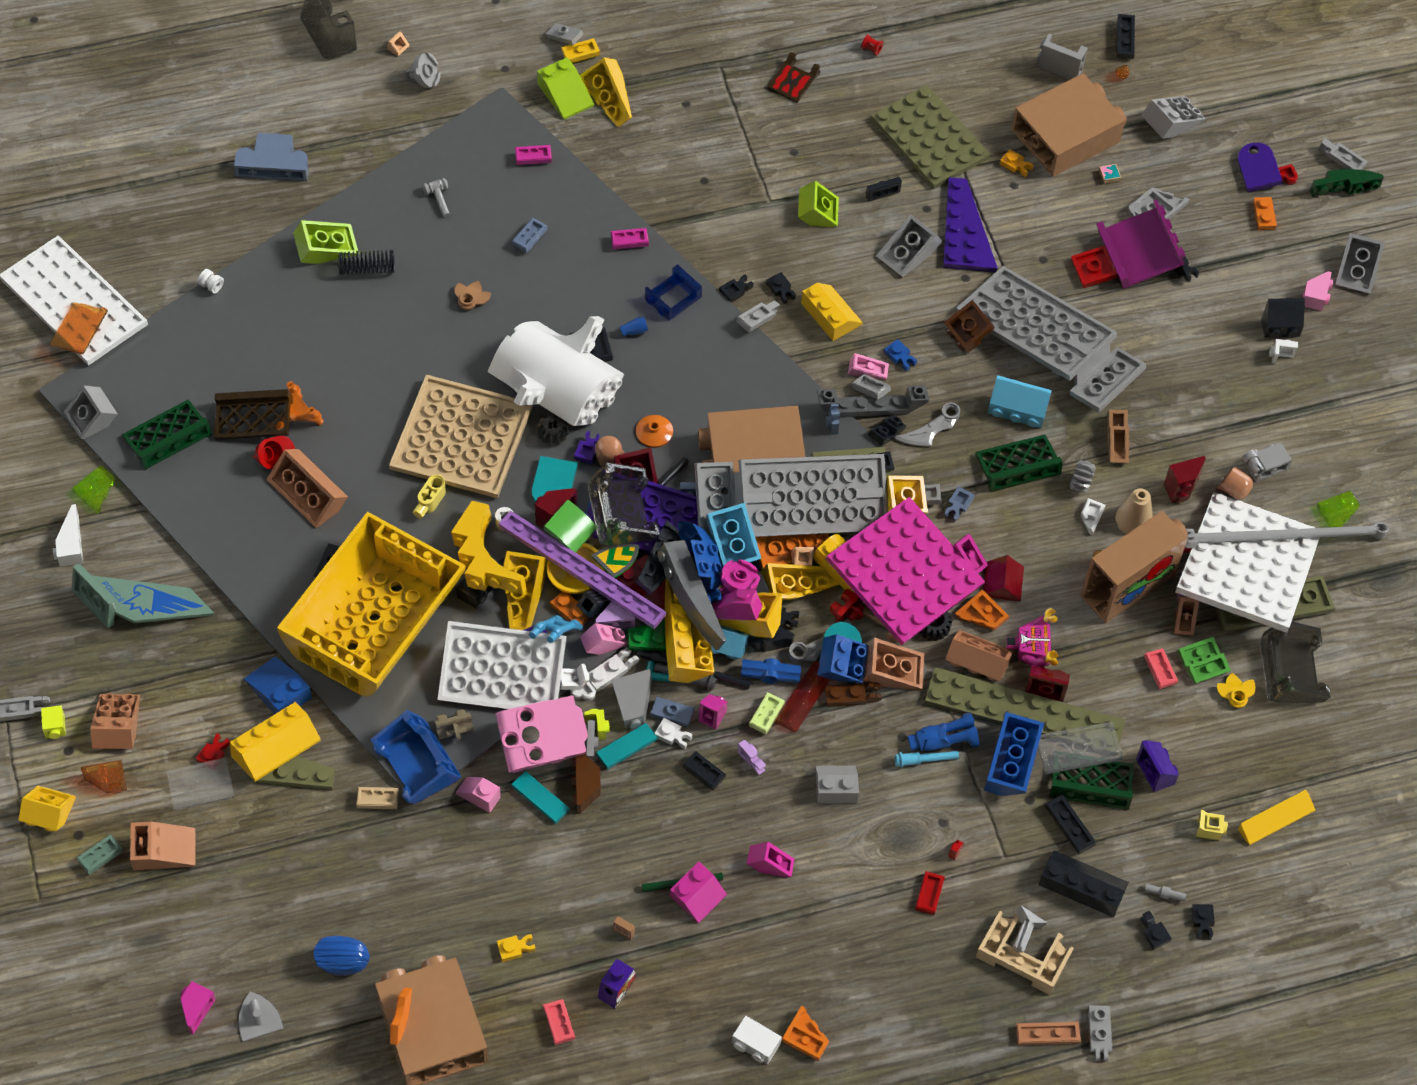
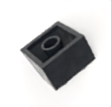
M1268 299L1261 318L1264 338L1300 337L1304 327L1305 299Z

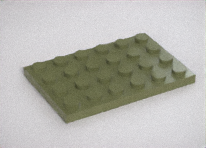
M928 85L871 115L873 123L933 189L948 182L949 177L955 178L990 158V153Z

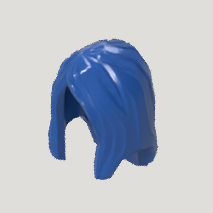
M324 937L318 941L314 948V960L317 967L334 976H348L361 972L367 966L370 959L366 945L350 937Z

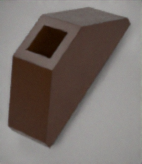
M586 755L571 758L572 770H576V776H572V788H576V794H572L573 806H577V814L582 813L601 795L600 767Z

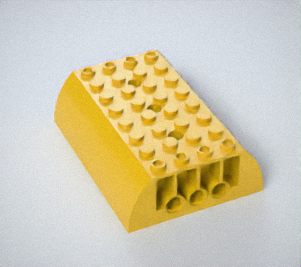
M367 512L277 627L278 633L286 647L297 660L363 697L371 696L376 692L462 577L466 565ZM396 585L402 587L398 592L393 591L391 588ZM373 614L380 616L376 621L369 619ZM352 643L358 645L355 650H350L347 646Z

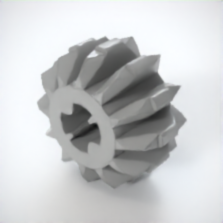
M1080 460L1075 467L1070 488L1077 492L1086 493L1094 476L1095 465L1091 464V462Z

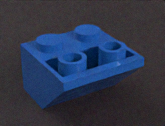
M838 634L824 637L817 675L834 681L863 683L869 645Z

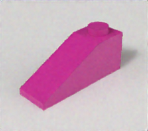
M737 589L721 596L722 599L720 601L711 603L717 619L757 620L762 608L757 591L750 589Z

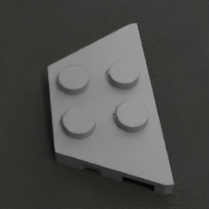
M1152 187L1129 205L1127 211L1131 218L1155 208L1153 200L1157 199L1159 205L1164 206L1166 215H1164L1165 219H1170L1188 205L1189 199L1184 197V200L1173 197V193L1163 192Z

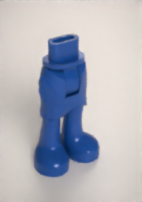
M970 712L965 713L960 719L946 724L929 725L919 731H915L914 735L907 736L911 751L916 749L931 751L950 747L951 744L968 742L971 748L980 746L976 726L974 727V719ZM960 729H965L964 731H961V732H957V733H954V734H951V735H946V733L951 732V731L960 730Z

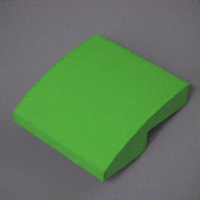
M569 500L563 504L544 526L545 531L575 553L597 529L594 522Z
M1214 637L1177 650L1187 673L1195 684L1231 671L1224 653H1220Z

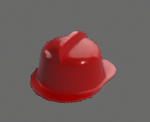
M286 436L268 438L257 445L252 458L256 459L263 467L273 469L284 450L295 449V446L290 438Z

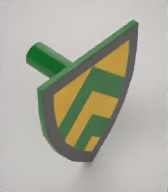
M617 544L599 550L592 554L591 557L610 576L616 578L633 565L638 556L639 545Z

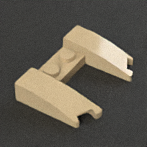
M999 911L977 951L976 958L992 966H995L997 963L1033 981L1031 986L1050 995L1074 948L1070 947L1069 950H1066L1060 943L1063 935L1058 933L1043 962L1024 952L1014 951L1015 948L1007 944L1019 917L1015 912L1014 919L1002 918V911Z

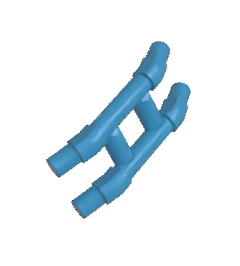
M554 615L550 619L536 623L529 633V637L535 639L542 631L549 630L551 634L547 637V641L552 644L567 631L572 629L581 631L583 625L577 620L568 622L559 615Z

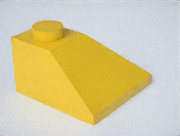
M887 476L888 512L910 497L924 514L928 513L923 476Z

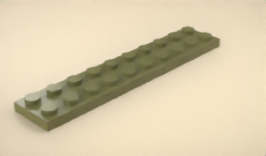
M937 667L934 668L924 703L963 715L970 712L974 718L1002 725L1006 712L1043 722L1042 737L1114 757L1117 755L1125 724V719Z

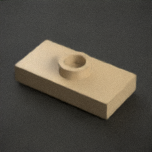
M358 787L356 806L357 808L397 809L399 790L398 788Z

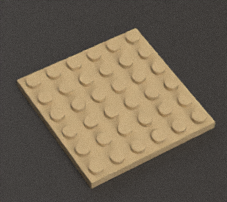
M426 374L390 461L389 469L427 480L432 475H441L445 479L446 485L498 498L533 405L519 406L514 403L515 398Z

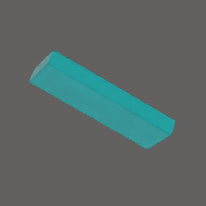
M645 723L597 751L596 755L608 770L656 742L657 736L648 724Z
M525 771L512 783L513 789L555 825L569 812V807L528 772Z

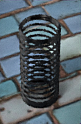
M393 249L389 250V262L388 252L385 250V263L383 250H381V264L379 250H377V266L375 251L373 250V267L371 251L369 250V268L367 251L365 250V269L362 251L361 268L358 251L356 252V264L354 251L352 252V266L350 251L348 252V267L346 252H344V266L343 253L340 251L338 253L340 275H345L346 272L349 275L350 271L353 275L354 270L357 275L358 269L361 274L362 268L365 274L366 267L368 274L370 269L372 273H374V270L376 273L379 270L382 273L383 269L384 273H386L387 268L389 273L395 272Z

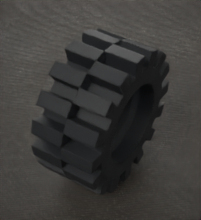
M947 611L938 618L941 621L939 627L928 625L919 632V635L923 633L922 637L925 639L928 636L930 641L932 638L935 641H938L939 637L941 640L944 639L952 625L951 612L948 613Z

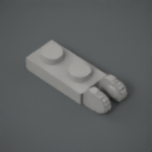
M27 696L0 700V721L32 718L35 716L42 717L41 708L45 707L35 708L34 705H47L50 703V698L48 696Z

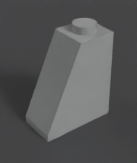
M650 669L612 680L625 729H636L645 724L652 685Z

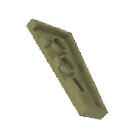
M296 756L256 782L252 779V783L333 790L336 772L334 768Z

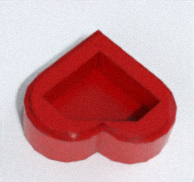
M1293 164L1278 167L1282 181L1288 185H1294L1297 182L1298 174Z

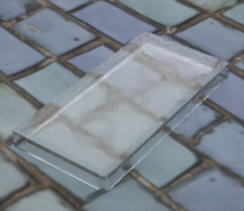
M1113 722L1042 734L1038 745L1045 774L1123 759Z

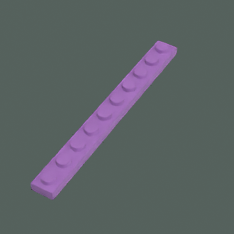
M511 510L499 522L500 529L651 628L655 629L666 616V611Z

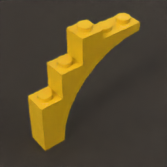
M471 501L451 531L454 546L460 547L458 551L460 563L466 565L465 568H467L464 573L467 587L485 591L488 586H492L513 593L524 594L526 591L524 576L499 565L484 547L486 529L492 519L489 505Z

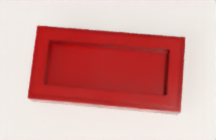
M925 871L915 910L935 915L945 876Z

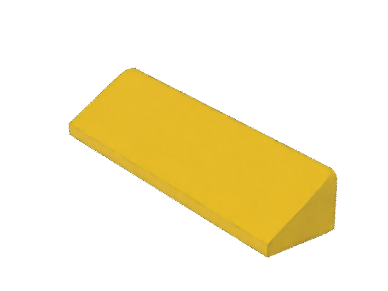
M1304 790L1242 822L1238 830L1250 846L1315 812V807L1307 790Z

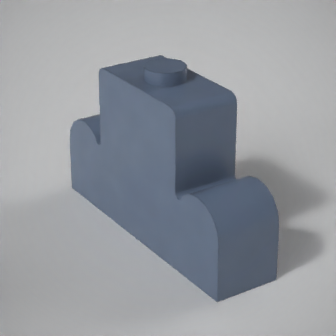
M258 133L255 150L252 151L248 147L240 148L236 152L234 162L236 177L307 181L308 178L307 154L300 150L294 151L292 135Z

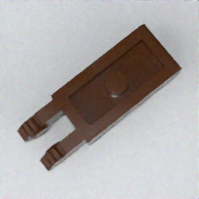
M869 682L865 685L861 683L825 686L826 704L828 707L879 702L882 700L881 694L870 693L866 695L865 692L880 690V683Z

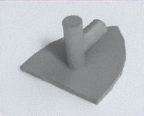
M250 991L243 1001L239 1012L238 1023L243 1042L284 1029L275 1007L261 995Z

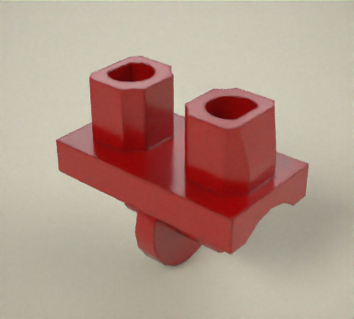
M846 589L841 595V600L845 604L841 605L839 602L834 601L829 609L836 617L835 623L843 622L846 618L850 621L863 618L862 610L864 607L861 605L862 601L856 593L849 589Z

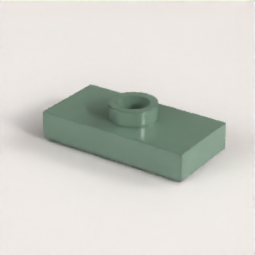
M110 834L78 856L77 861L90 875L122 853L123 849Z

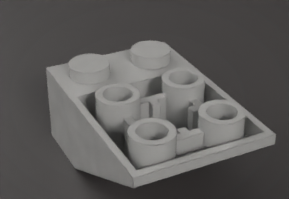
M1185 96L1152 99L1141 115L1162 139L1173 138L1205 121L1201 111L1195 108L1190 103V99Z

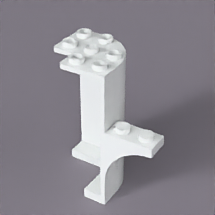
M590 316L581 329L568 336L553 331L539 321L524 322L514 328L515 332L511 337L508 335L505 337L487 371L517 392L514 403L517 405L539 404L573 426L593 424L598 418L599 409L609 407L614 402V395L621 386L624 376L622 372L590 353L595 346V339L601 332L604 319L599 316Z

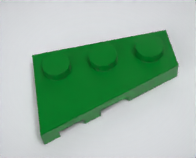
M665 620L661 621L655 629L648 625L628 629V650L666 652Z

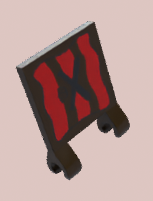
M790 52L785 63L768 85V89L798 103L814 79L820 74L819 69L821 66L814 64L810 73H807L793 66L796 63L795 57L797 54Z

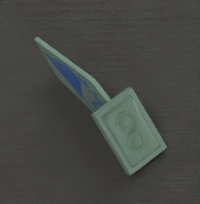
M80 563L73 566L72 591L107 628L114 625L115 614L132 623L214 615V612L191 588L92 576Z

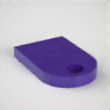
M1253 142L1245 145L1239 151L1238 164L1248 193L1282 185V178L1274 153L1268 145ZM1257 150L1258 153L1251 154L1249 153V151Z

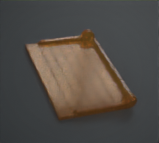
M73 302L53 337L50 346L84 354L108 310L104 307L97 308Z

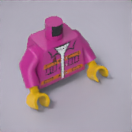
M1049 608L1045 611V616L1042 615L1020 627L1017 638H1006V649H1017L1018 660L1023 661L1029 666H1049V663L1056 666L1058 664L1056 657H1059L1056 651H1051L1050 624H1048V621L1055 623L1058 620L1055 615L1051 616L1056 611Z

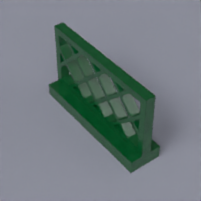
M188 399L123 433L122 436L146 470L212 435L209 422L200 415ZM187 407L190 409L188 414L180 413L181 410ZM172 417L173 421L172 423L164 422V419ZM177 419H186L185 424L176 423ZM191 419H192V420H199V421H197V422H195V423L189 425ZM157 426L155 431H147L149 427ZM161 427H168V433L160 432ZM174 428L182 429L176 433H172ZM140 435L139 440H131L130 437ZM144 436H153L151 442L143 441ZM157 437L165 438L159 442H156ZM140 446H149L148 448L139 451Z
M1046 434L976 451L975 453L989 482L988 487L991 492L1057 476L1062 473L1063 461L1060 457H1057ZM1044 442L1045 447L1040 448L1035 446V444ZM1019 447L1028 448L1026 453L1019 451L1017 449ZM1031 450L1039 452V457L1030 455ZM1007 451L1011 454L1009 457L1000 455V452ZM1014 454L1023 457L1021 462L1012 459ZM988 455L993 457V459L990 462L984 460L982 457ZM1043 455H1047L1052 459L1043 460L1041 458ZM996 459H999L1004 461L1005 463L1003 466L995 464L994 462L996 461ZM1026 459L1034 461L1035 463L1027 465L1024 462ZM1009 463L1018 466L1012 469L1006 468ZM994 468L1000 472L990 474L989 470Z
M1055 752L1050 797L1057 798L1063 794L1066 800L1129 810L1133 796L1134 764ZM1058 759L1066 760L1069 765L1063 768L1058 763ZM1086 763L1089 768L1083 771L1077 764ZM1106 766L1109 771L1103 774L1097 767ZM1072 767L1079 773L1074 777L1067 772ZM1125 769L1129 770L1126 776L1122 777L1117 770ZM1092 770L1099 776L1094 780L1087 775ZM1063 774L1068 780L1061 781L1056 780V778ZM1113 774L1118 780L1111 783L1107 776ZM1083 777L1088 783L1080 784L1076 780ZM1103 780L1108 787H1099L1096 783ZM1122 783L1127 788V791L1118 790L1116 786Z

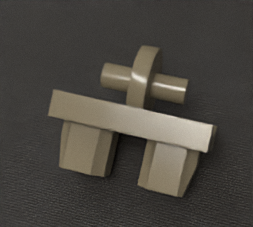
M462 709L456 711L454 717L447 718V715L444 714L437 716L435 725L438 739L455 736L456 741L461 740L460 734L473 731L470 712L466 713Z

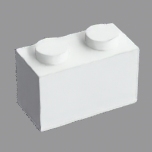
M745 1016L733 1034L732 1044H734L737 1050L751 1054L752 1058L757 1062H764L768 1065L781 1045L782 1037Z

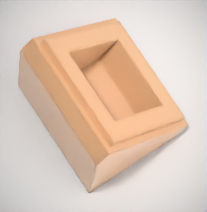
M401 31L391 38L387 44V50L396 56H399L410 46Z
M794 547L791 550L792 564L812 566L814 547Z

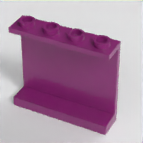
M1157 199L1153 200L1155 208L1109 227H1105L1103 221L1096 223L1098 233L1104 246L1107 248L1123 289L1184 265L1183 258L1186 257L1182 247H1178V237L1176 233L1171 232L1172 224L1169 218L1165 219L1164 215H1166L1164 206L1159 205Z

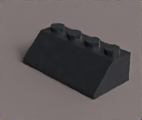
M1053 850L1039 882V886L1111 917H1115L1129 884L1128 881Z

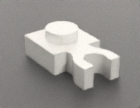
M663 718L654 733L657 739L670 745L676 742L683 749H686L687 743L683 742L682 739L686 738L690 741L692 739L691 733L681 732L680 725Z

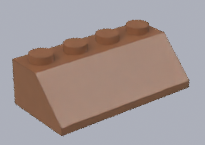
M299 449L284 450L266 479L315 528H318L338 513L348 498Z

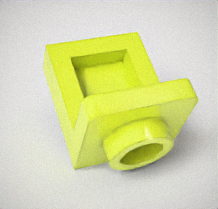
M604 709L585 711V724H587L588 720H595L598 740H606V732H610L609 720H605Z

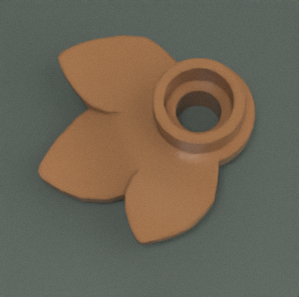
M475 281L467 287L458 283L455 287L458 305L464 310L473 309L476 305H483L491 297L490 292H482L479 281Z

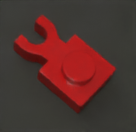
M218 733L214 736L213 744L207 743L196 757L198 763L213 771L225 756L222 750L230 745V739L228 738L223 743H219L218 741L221 739V736Z

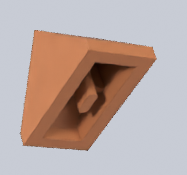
M1180 595L1175 608V634L1194 636L1199 606L1198 600Z

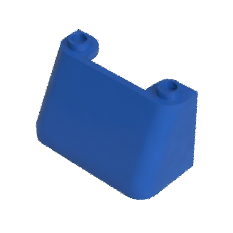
M406 710L370 739L374 745V752L378 756L382 755L389 760L405 787L403 788L404 793L402 796L408 803L416 804L454 784L461 778L460 772L429 724L421 716Z

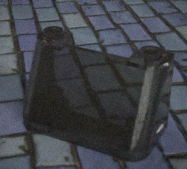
M606 463L591 477L588 491L601 545L614 546L653 541L660 535L657 523L652 521L647 523L641 497V492L648 485L645 468Z
M1291 621L1287 633L1272 627L1266 630L1261 636L1260 644L1268 699L1278 703L1324 702L1331 698L1329 686L1325 683L1318 684L1313 655V652L1322 645L1321 628Z

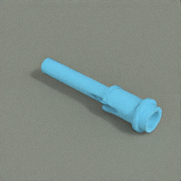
M958 751L919 754V752L902 754V752L895 754V765L903 768L906 765H920L921 762L959 759Z

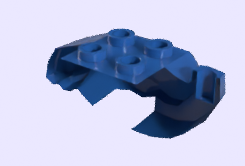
M687 521L678 522L679 537L685 540L689 552L694 553L698 574L711 603H716L722 599L721 591L717 589L722 583V565L716 543L703 528Z

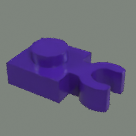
M587 431L585 434L586 442L580 440L574 454V460L592 465L596 456L595 445L600 439V435L597 434L594 439H591L590 431Z

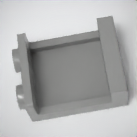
M1048 34L1046 39L1043 38L1039 47L1042 50H1040L1037 57L1039 68L1069 80L1082 73L1087 47L1081 45L1079 51L1074 52L1051 43V34Z

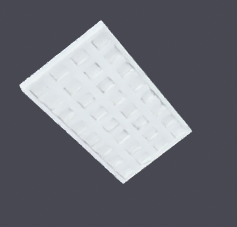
M56 236L0 274V280L88 366L148 325L147 320L59 236Z

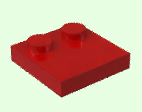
M1106 246L1071 256V261L1083 288L1118 278L1117 271Z

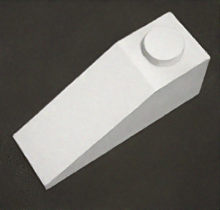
M76 504L71 505L55 540L56 548H53L54 560L58 559L60 567L83 563L79 514Z

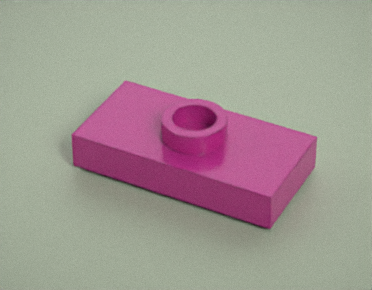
M550 145L515 147L516 165L552 163Z
M647 228L611 231L613 250L649 246Z

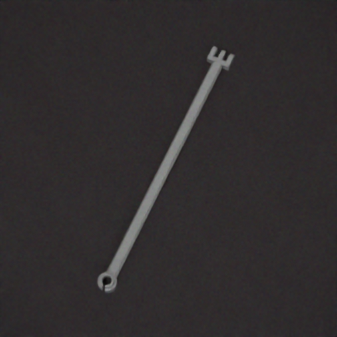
M1377 522L1372 526L1195 533L1193 529H1186L1188 539L1185 547L1197 548L1198 543L1365 535H1373L1376 539H1383L1387 536L1389 528H1387L1388 525L1385 523Z

